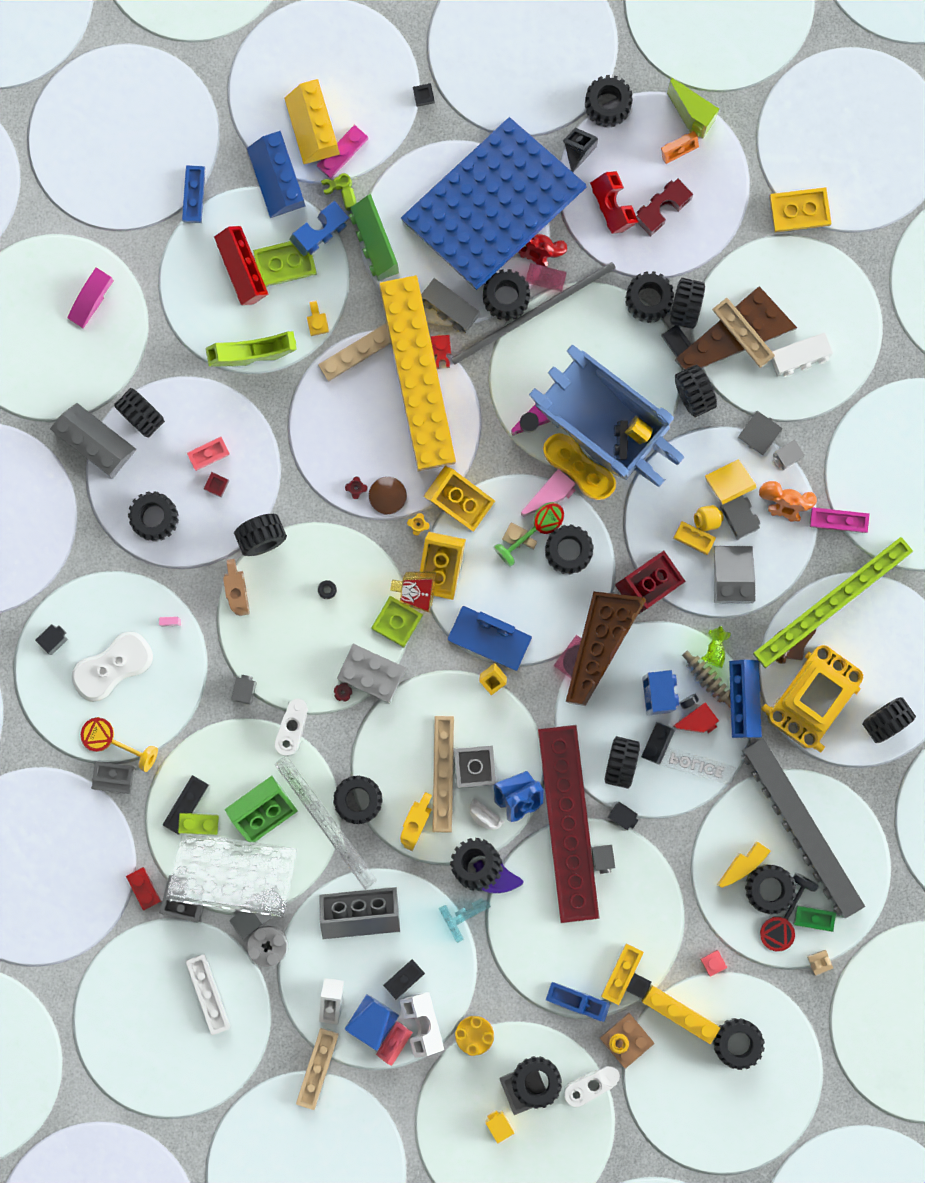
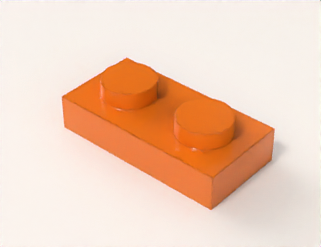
M693 131L662 147V159L665 164L698 148L697 134Z

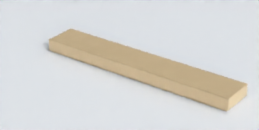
M435 716L433 832L452 833L454 716Z

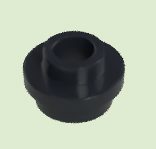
M330 580L322 581L318 586V594L323 599H332L337 593L336 585ZM330 587V593H325L324 588Z

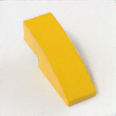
M634 416L628 424V429L625 433L638 444H642L649 440L653 428L638 416Z
M755 842L746 856L738 853L717 886L723 888L744 878L764 861L771 850L761 843Z

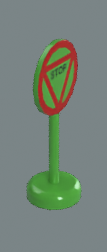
M555 502L542 505L536 511L533 522L534 527L508 549L502 544H496L493 547L494 550L509 567L513 566L515 560L510 553L534 532L538 531L542 534H549L556 528H559L564 520L563 508Z

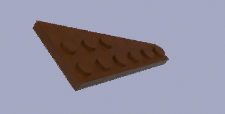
M760 286L735 307L764 342L798 328ZM719 320L680 354L675 361L683 370L696 364L704 368L719 360L721 361L729 356L743 352L745 349L722 321Z

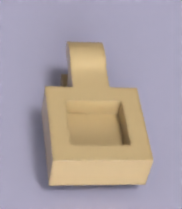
M511 522L502 540L513 545L528 531ZM529 537L522 544L534 550L537 541Z

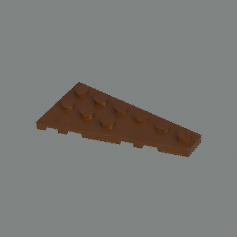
M593 591L566 698L567 703L581 706L587 705L646 601L645 598Z

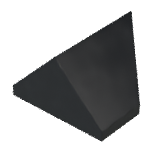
M576 127L563 140L572 172L595 150L598 143L596 136Z

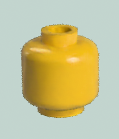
M715 505L700 507L694 514L695 526L702 531L716 530L724 520L723 512Z

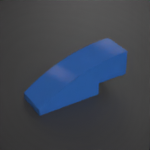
M555 982L551 983L546 997V1001L605 1022L611 1005L610 1002Z

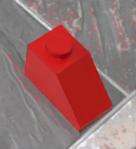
M705 702L674 724L673 727L678 730L697 733L707 731L709 734L717 728L716 723L719 720Z

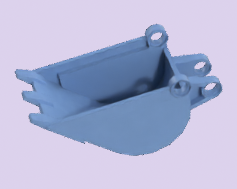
M571 345L567 353L573 359V362L563 373L554 366L549 370L548 374L555 383L545 394H542L536 388L529 394L536 403L535 406L557 428L560 426L583 450L611 473L627 480L635 470L654 485L660 487L666 479H663L656 473L653 467L644 459L652 449L676 465H679L684 459V456L663 438L669 431V424L673 421L674 417L664 408H657L586 352L580 351L577 347ZM634 416H638L653 428L649 440L642 444H638L628 436L627 459L616 460V456L613 454L614 444H617V437L614 436V425H617V422L620 420L628 421L629 424Z

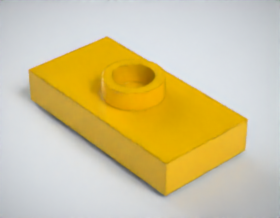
M681 521L673 539L708 555L716 537Z

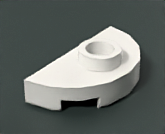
M475 798L472 800L469 806L470 814L478 825L493 830L498 829L504 824L505 821Z

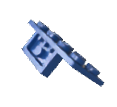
M462 606L448 636V641L514 671L518 670L532 639L531 635L515 629V626L481 611L479 613L466 606Z

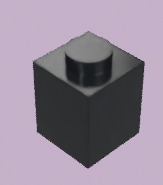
M51 624L35 641L48 654L52 655L68 640L65 636L67 632L60 625L56 627Z
M619 801L607 817L627 831L629 828L633 829L639 821L636 818L638 814Z

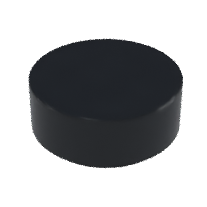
M528 412L521 416L520 427L523 431L533 432L538 428L539 419L534 413Z
M695 693L680 701L679 704L682 709H687L696 704L699 698Z

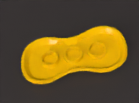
M557 433L545 441L543 451L546 460L555 468L568 474L585 496L593 500H602L608 498L614 492L616 480L612 473L589 459L573 438L563 433Z

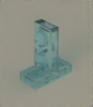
M480 898L473 902V907L468 910L465 907L455 912V917H452L446 904L439 907L457 943L464 940L457 925L490 908L491 905L487 899L483 901Z

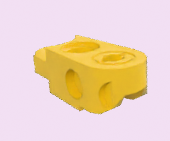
M427 792L424 793L420 803L414 802L403 824L404 828L400 837L401 843L404 848L413 851L432 809L428 808L432 795Z

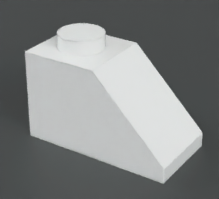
M324 979L319 1022L338 1024L344 981Z

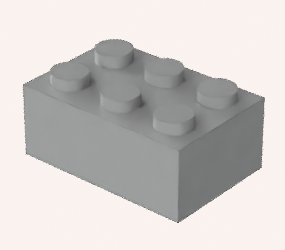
M353 643L337 679L385 702L391 703L406 671V667Z

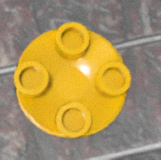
M469 1016L463 1019L456 1028V1043L463 1052L470 1056L481 1055L488 1051L493 1044V1028L486 1019L480 1016Z

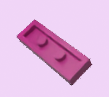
M354 124L337 143L340 155L322 159L317 164V168L328 178L332 179L369 139L368 136Z
M812 507L810 527L868 533L870 513Z

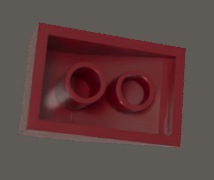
M663 550L614 585L621 595L637 596L646 599L639 612L640 614L686 581Z

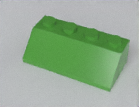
M371 194L367 195L351 207L352 213L349 214L352 225L356 224L359 230L356 231L359 242L363 241L365 248L362 250L366 260L370 259L372 264L369 266L371 274L380 281L398 274L399 268Z

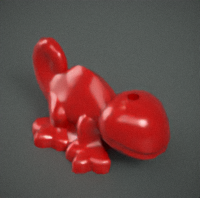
M536 234L526 244V247L521 248L518 253L521 258L531 259L538 267L546 268L548 266L546 258L562 256L567 252V244L562 240L553 243L548 236Z

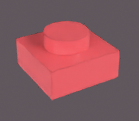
M718 950L700 959L710 977L727 968Z

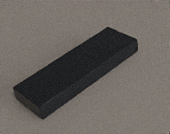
M192 775L164 821L163 826L180 835L178 833L179 813H193L209 784Z

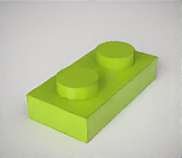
M179 813L178 833L218 835L219 815Z

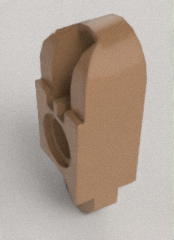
M235 559L227 560L228 574H224L223 577L226 599L229 601L231 610L236 615H249L243 571H237Z

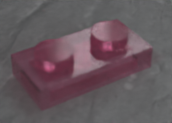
M530 263L526 282L562 292L567 272Z

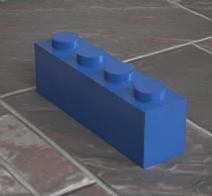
M745 659L729 661L732 738H761L759 661Z

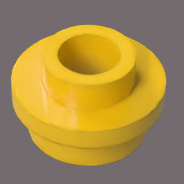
M615 1034L611 1037L609 1046L614 1053L622 1054L627 1051L629 1041L625 1035ZM617 1040L623 1042L621 1047L615 1045Z

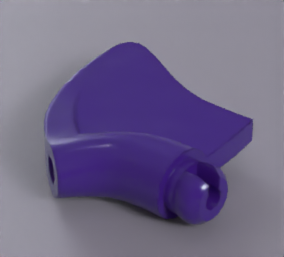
M478 860L473 864V867L476 869L475 872H479L485 864L482 860ZM500 864L503 867V871L499 872L501 875L500 879L496 878L494 886L490 884L489 889L486 890L483 887L482 890L489 893H505L520 887L524 882L520 877L507 870L503 864Z

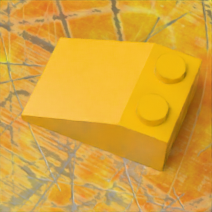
M446 465L423 496L473 532L495 502L494 499Z
M428 532L424 542L418 580L433 579L432 596L454 600L466 539Z

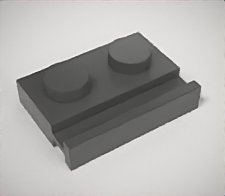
M95 761L91 789L130 794L134 766Z

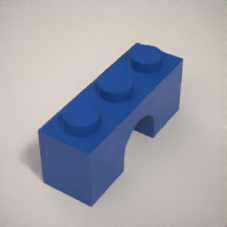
M335 201L324 208L317 217L322 223V230H314L306 222L292 233L289 240L303 256L308 253L312 255L319 249V244L322 242L326 244L333 238V233L336 231L340 233L347 227L346 222L349 217Z

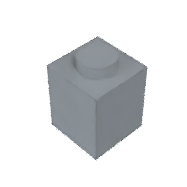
M794 439L775 451L773 461L778 468L781 467L785 470L802 459L805 454Z

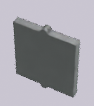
M757 410L738 438L749 445V448H753L764 455L783 428L773 422L772 418H767Z

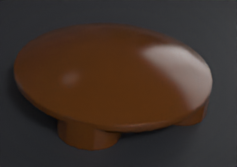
M394 477L377 479L369 490L371 506L377 512L384 515L398 512L407 500L404 485Z

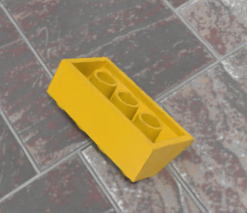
M315 79L300 83L284 99L303 164L340 155L319 80Z

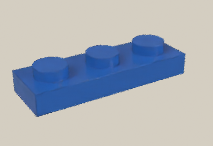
M186 165L183 222L202 223L205 166Z

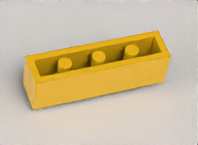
M652 984L644 999H642L644 1004L710 1045L720 1030L718 1025Z

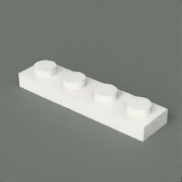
M205 954L187 960L186 964L211 1035L230 1029L231 1027Z

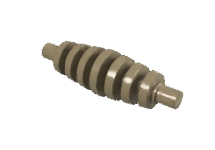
M687 650L682 656L688 663L686 667L688 669L691 666L694 668L691 674L694 675L696 672L699 674L695 678L698 682L703 678L704 681L700 686L703 688L708 684L709 687L705 691L709 693L713 689L715 692L711 696L715 698L718 695L720 698L717 701L719 703L723 701L731 708L730 690L724 691L727 687L725 683L721 686L719 685L722 681L721 677L716 680L713 679L718 673L714 671L709 674L708 672L712 667L708 666L704 669L703 666L706 662L702 661L699 663L700 657L692 656Z

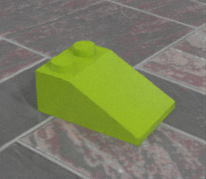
M671 78L667 90L670 100L687 129H689V132L694 131L698 137L704 138L715 122L719 108L674 78Z

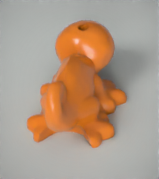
M776 481L765 482L759 489V496L761 498L777 503L768 507L771 515L784 516L791 522H799L801 520L799 512L811 509L817 502L814 493L806 492L801 495L793 489L782 490L780 483Z

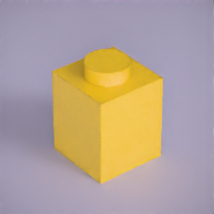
M494 663L480 673L479 682L490 695H493L506 685L507 676Z
M495 1110L487 1115L488 1119L485 1120V1123L497 1144L515 1134L503 1111L498 1112Z

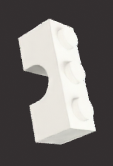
M429 992L400 1000L404 1020L413 1018L418 1024L417 1035L410 1038L414 1058L429 1056L444 1050Z

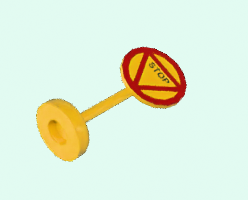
M91 718L82 727L81 741L91 751H104L113 744L139 756V768L144 772H147L156 760L158 748L155 746H148L141 753L114 740V728L104 718Z

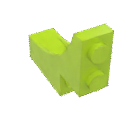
M293 331L255 340L214 343L205 348L209 367L247 366L255 361L277 360L297 350Z

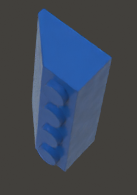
M281 131L262 136L247 147L270 218L306 207Z

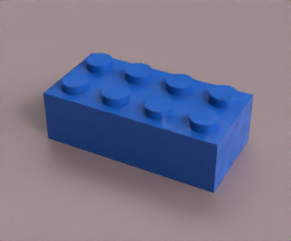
M672 670L648 672L642 677L647 716L667 714L677 710L679 696L674 692V687L677 686L676 674H672Z

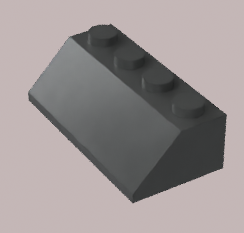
M78 403L62 413L50 428L52 432L111 478L116 476L137 450Z
M397 887L319 895L322 939L400 932Z

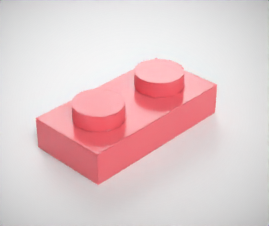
M219 437L188 452L187 455L195 471L230 455L222 437Z
M396 1021L376 1055L392 1066L413 1032L402 1023Z

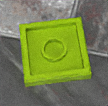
M389 596L371 629L404 648L423 614Z

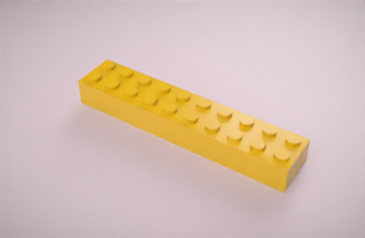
M417 275L380 282L379 288L417 470L419 472L445 465H453L456 463Z

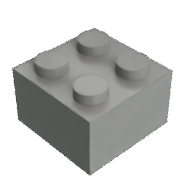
M493 746L454 749L457 788L488 786L496 783Z

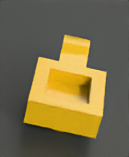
M317 300L309 302L312 316L307 317L310 335L315 336L329 333L326 314L319 313Z

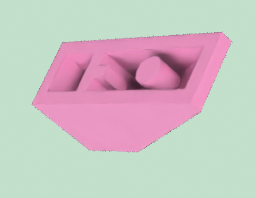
M558 469L524 508L521 515L526 517L535 513L546 503H558L563 501L565 497L569 499L576 491L574 489L576 483Z

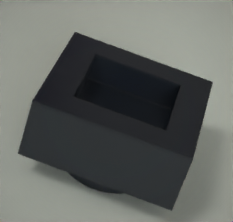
M431 83L413 86L416 107L435 103Z
M634 973L626 991L644 999L652 981Z

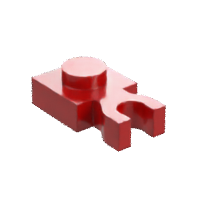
M450 335L431 336L433 354L437 356L435 361L436 368L439 369L441 361L446 362V368H450L449 359L446 357V355H451Z

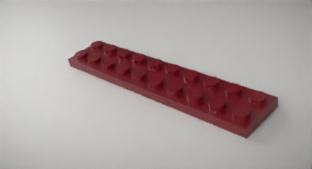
M577 725L538 729L560 922L600 919Z

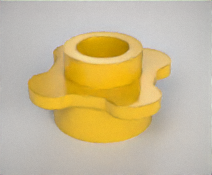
M418 513L417 516L407 521V525L412 528L415 536L420 535V532L428 530L430 527L422 513Z

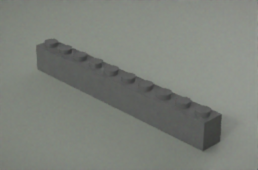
M764 738L741 750L743 752V755H741L746 765L750 764L753 769L751 773L756 782L760 781L764 787L761 789L767 799L770 798L772 800L774 812L777 816L781 815L784 820L782 822L783 827L787 832L792 833L794 845L797 849L801 848L804 853L802 856L807 866L811 865L815 871L812 873L818 883L821 882L825 889L822 890L828 900L831 899L835 905L833 909L837 916H842V918L846 919L866 907Z

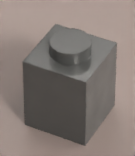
M241 675V678L236 677L231 700L252 705L257 684L256 681L252 680V676Z
M612 845L592 847L595 870H600V874L611 873V869L615 868Z

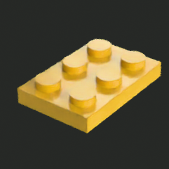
M826 187L774 193L769 196L774 233L825 227L832 224Z

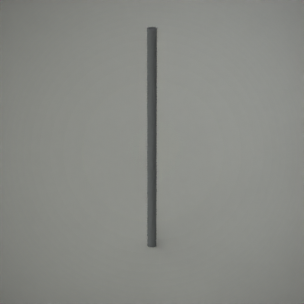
M614 263L607 264L452 357V362L454 365L614 270L616 268Z

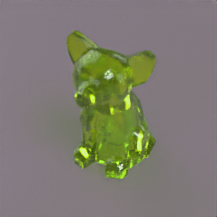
M719 626L714 630H709L708 635L712 638V641L708 645L706 655L702 656L701 660L722 669L725 662L723 642L730 638L731 633L726 632L722 626Z

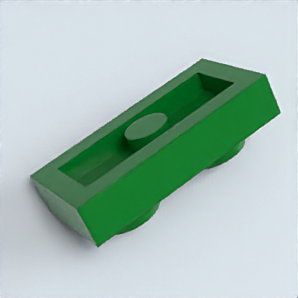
M796 906L794 925L833 932L836 912Z

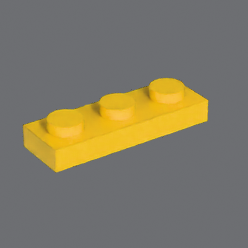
M627 943L625 944L602 992V998L617 1005L620 1004L641 960L643 951Z

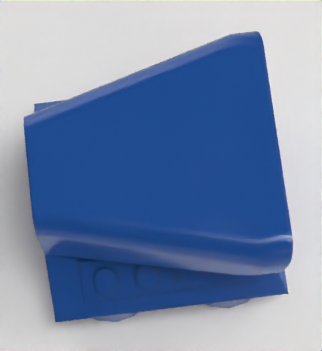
M525 771L495 783L494 802L500 808L506 807L508 821L516 822L522 819L528 812H534L541 807L544 790L540 782L535 781L529 772Z
M366 994L345 1027V1030L374 1050H378L399 1015L372 996Z

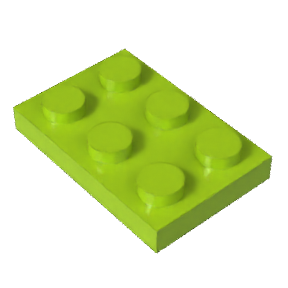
M291 241L253 250L257 267L266 287L317 275L313 255L308 253L303 256Z

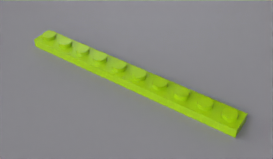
M902 537L898 538L753 653L755 658L766 669L912 554L913 550Z

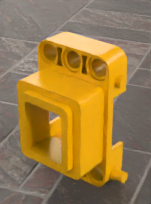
M826 645L818 646L812 652L808 651L804 656L806 661L802 665L803 667L783 695L778 698L773 707L765 703L761 708L766 713L770 724L803 748H813L820 753L825 748L820 743L821 738L851 696L860 691L859 685L863 681L864 676L859 668ZM819 649L826 652L824 660L820 659L817 655ZM834 661H839L842 664L840 671L834 669ZM851 672L857 674L858 679L856 682H852L849 679ZM818 673H821L842 689L823 717L799 701ZM775 711L780 712L782 715L780 722H776L773 719ZM790 723L797 725L796 733L789 731L788 726ZM806 734H810L813 737L811 745L806 744L804 741Z

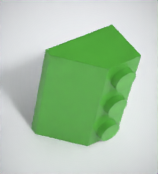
M270 776L224 809L233 825L250 845L298 812L273 776Z

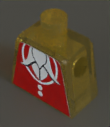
M406 572L402 581L392 579L390 591L401 593L400 603L430 612L433 604L437 572Z

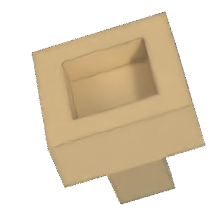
M826 950L807 956L815 976L833 969Z

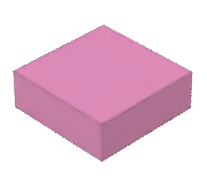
M160 617L159 625L162 627L181 626V619L179 617Z

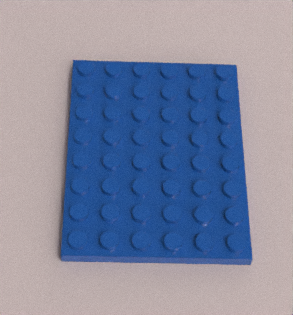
M509 117L401 217V220L477 290L582 193L587 186L578 176Z

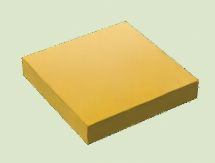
M739 459L705 475L706 481L722 505L757 488Z

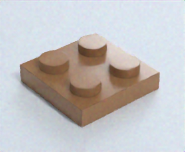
M630 1013L626 1014L600 1037L601 1041L625 1069L655 1044ZM615 1034H623L629 1041L627 1051L622 1054L614 1053L609 1046V1041ZM617 1040L615 1043L617 1047H621L623 1044L621 1040Z

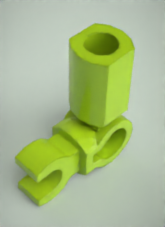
M342 173L335 177L334 180L323 179L321 181L322 185H330L328 189L323 190L325 195L331 194L335 189L337 191L343 189L341 195L346 211H350L351 207L357 203L354 190L351 188L352 180L348 174Z

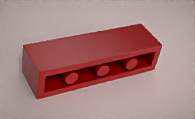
M228 226L215 235L214 239L240 304L253 305L269 295L242 227Z

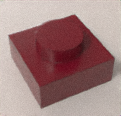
M211 472L203 489L222 498L229 480Z

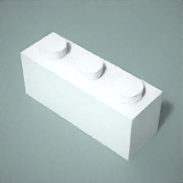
M824 332L772 351L775 357L771 359L777 377L780 375L787 377L794 374V370L799 368L803 371L812 367L811 364L818 362L822 364L829 361L833 351Z

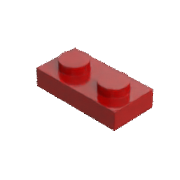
M144 867L126 876L143 911L162 902Z

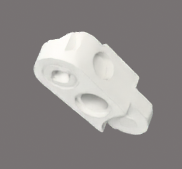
M297 698L289 703L275 739L277 752L285 756L293 755L299 748L308 712L307 704L302 699ZM292 720H295L298 724L295 731L288 729V723ZM286 740L290 742L288 748L283 747V742Z
M606 1066L570 1082L564 1092L567 1103L573 1107H580L612 1089L620 1079L619 1071L615 1067ZM591 1080L599 1082L597 1089L591 1090L588 1088ZM578 1091L580 1096L576 1099L573 1098V1093Z

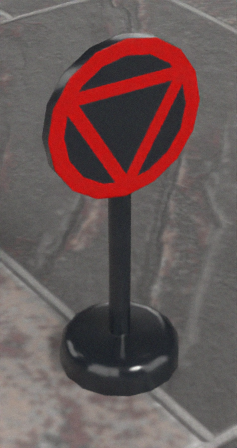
M795 873L793 878L794 882L801 887L784 918L772 917L766 920L761 927V940L769 950L776 952L784 951L793 944L795 929L788 919L804 890L807 889L815 892L819 888L817 883L799 873Z

